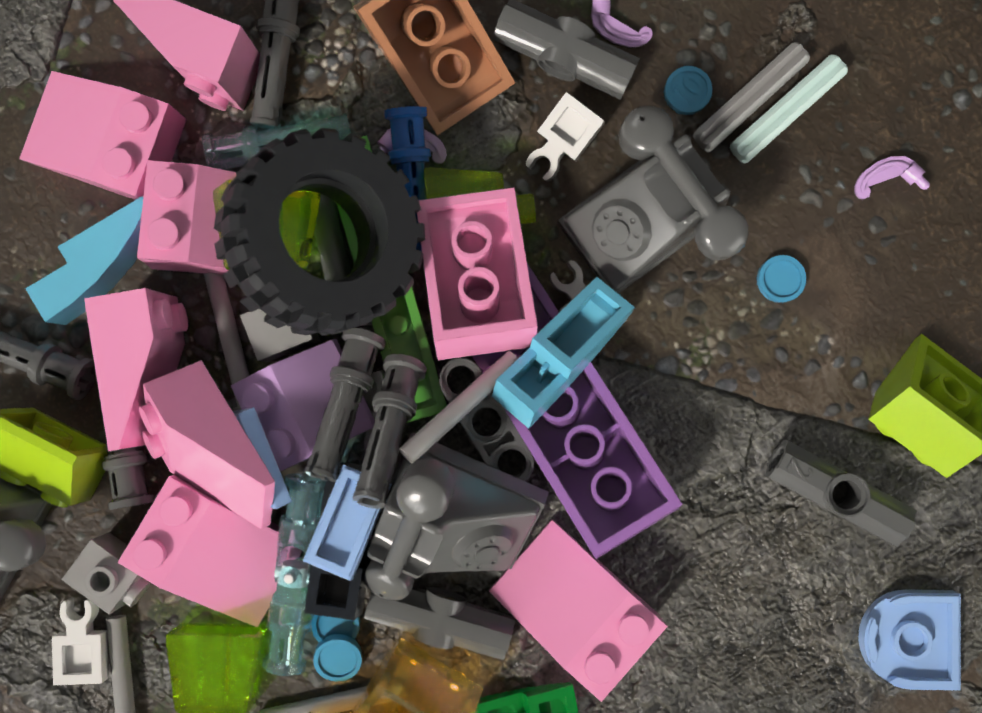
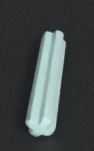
M835 54L829 55L731 143L730 150L740 162L748 163L843 78L848 72L847 65L842 62L839 56Z

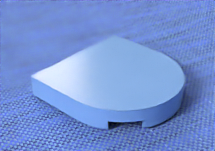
M896 590L880 596L867 608L860 622L858 639L861 654L873 672L892 685L903 689L961 690V593L954 590Z

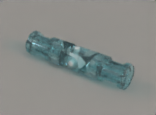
M292 473L285 476V485L289 487V495L292 502L287 504L286 514L280 517L274 571L277 587L269 605L267 628L271 631L269 654L264 656L262 667L268 673L278 676L299 675L305 672L307 660L303 657L305 634L311 630L313 614L304 613L311 564L303 562L304 557L286 560L290 546L301 549L306 554L321 518V506L326 481L306 473Z

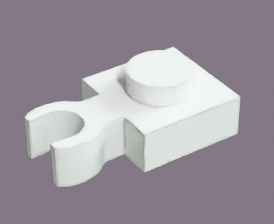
M566 92L537 131L548 141L542 148L536 149L529 155L526 166L532 169L538 159L548 158L551 167L543 179L547 182L551 181L559 171V163L564 154H567L577 162L604 126L605 121Z
M74 597L63 601L60 606V618L66 626V631L52 636L53 685L102 684L109 678L107 630H94L93 627L99 607L87 599L84 601L85 615L80 616L74 610Z

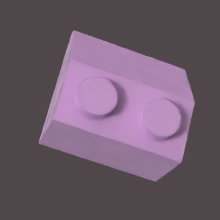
M332 339L273 363L231 385L241 409L255 408L280 472L309 459L312 454L315 439L333 387L329 374L332 367L338 366L342 354V349L337 339ZM364 396L359 404L349 439L372 429L375 420Z

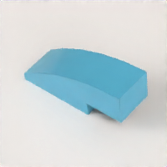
M142 196L58 246L67 264L26 288L27 293L45 322L60 325L69 324L86 312L84 298L106 295L137 260L143 206Z
M596 277L532 338L530 348L496 379L492 397L529 429L596 357L631 315L635 307Z

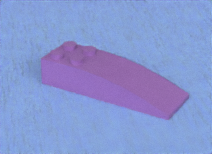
M527 263L538 333L559 312ZM529 348L509 351L519 358ZM507 351L473 355L472 357L482 373H484ZM591 362L529 429L505 409L595 559L639 534L683 505Z

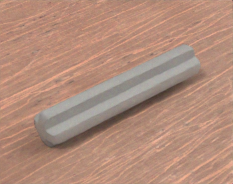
M791 43L696 130L693 135L695 142L704 151L711 152L809 62V53L800 43Z

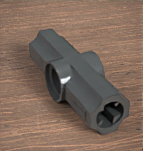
M509 0L505 4L493 34L494 41L537 60L539 67L548 74L564 81L578 79L620 100L640 58L595 38V33L592 29L576 19L561 16L556 20L516 0Z
M788 440L782 441L773 451L767 463V470L764 475L767 478L812 501L821 509L836 514L895 547H898L902 541L909 538L916 525L915 515L917 510L867 484L860 476L847 473ZM844 481L848 493L845 500L836 505L832 492L837 483Z
M413 586L406 598L395 601L380 598L371 592L364 619L413 633L412 635L417 641L432 647L452 649L454 646L501 660H504L508 651L515 624L514 616L468 603V600L462 595L437 587H427L424 590Z

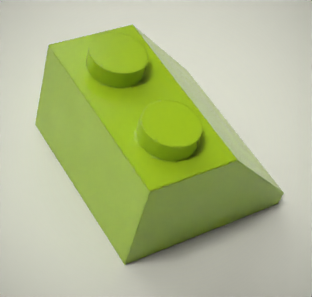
M920 334L875 392L868 420L874 423L882 434L894 438L910 450L922 464L931 466L945 478H948L982 455V378L926 336Z
M35 408L0 409V478L20 486L28 484L42 491L41 498L55 506L67 508L69 505L72 506L90 501L106 471L102 468L103 457L108 456L106 444Z

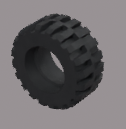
M320 128L312 136L307 129L290 132L283 140L276 138L263 146L236 173V177L227 185L221 197L224 205L216 213L214 229L221 232V239L214 244L217 260H227L230 270L223 274L230 288L237 284L246 295L240 302L250 312L257 309L265 312L264 322L276 328L285 325L290 326L294 334L306 336L319 332L321 335L334 334L372 322L373 318L385 315L396 306V298L406 295L413 285V277L408 274L419 270L423 259V253L416 250V245L425 240V225L417 223L415 213L422 209L417 195L409 196L404 185L410 181L402 169L394 172L387 164L390 156L379 147L372 152L364 148L366 145L364 138L350 133L341 140L339 139V132L336 129ZM295 191L320 193L335 201L347 213L354 225L358 242L355 265L347 277L333 282L317 278L302 269L290 256L283 243L279 224L281 206L288 195Z

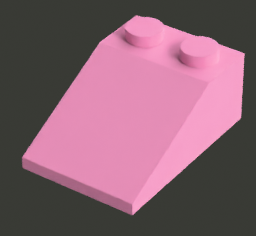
M113 0L166 60L185 78L184 85L200 94L198 99L201 102L222 111H226L228 105L244 111L256 81L260 53L240 25L175 0Z
M51 71L19 159L136 200L144 196L147 160L172 161L187 119L169 103L123 87Z
M147 160L137 258L155 270L214 273L220 275L230 270L226 259L217 260L214 244L221 239V232L214 229L216 213L224 205L221 197L227 185L236 177V172L198 164ZM295 191L288 195L282 203L279 218L283 243L297 264L304 191Z
M507 188L419 200L422 210L417 212L418 223L425 225V240L421 242L433 338L438 360L530 348L532 338L537 334V321L515 189Z
M147 288L84 298L108 451L146 445L142 432L147 430L139 412V407L145 405L143 384L177 370L185 345L183 332L188 329V317L185 307L182 303H178V297Z
M202 360L144 383L145 405L139 407V412L147 430L142 432V436L151 456L154 459L161 456L171 473L260 529L271 524V505H273L275 481Z
M172 475L166 480L117 563L163 590L258 627L283 587L280 583L281 576L274 573L275 567L277 565L282 566L283 561L299 560L308 543L273 522L269 526L260 529L181 478Z
M553 519L545 525L517 557L512 569L508 568L489 589V592L547 652L601 702L668 627L652 607L598 559H595L588 550Z

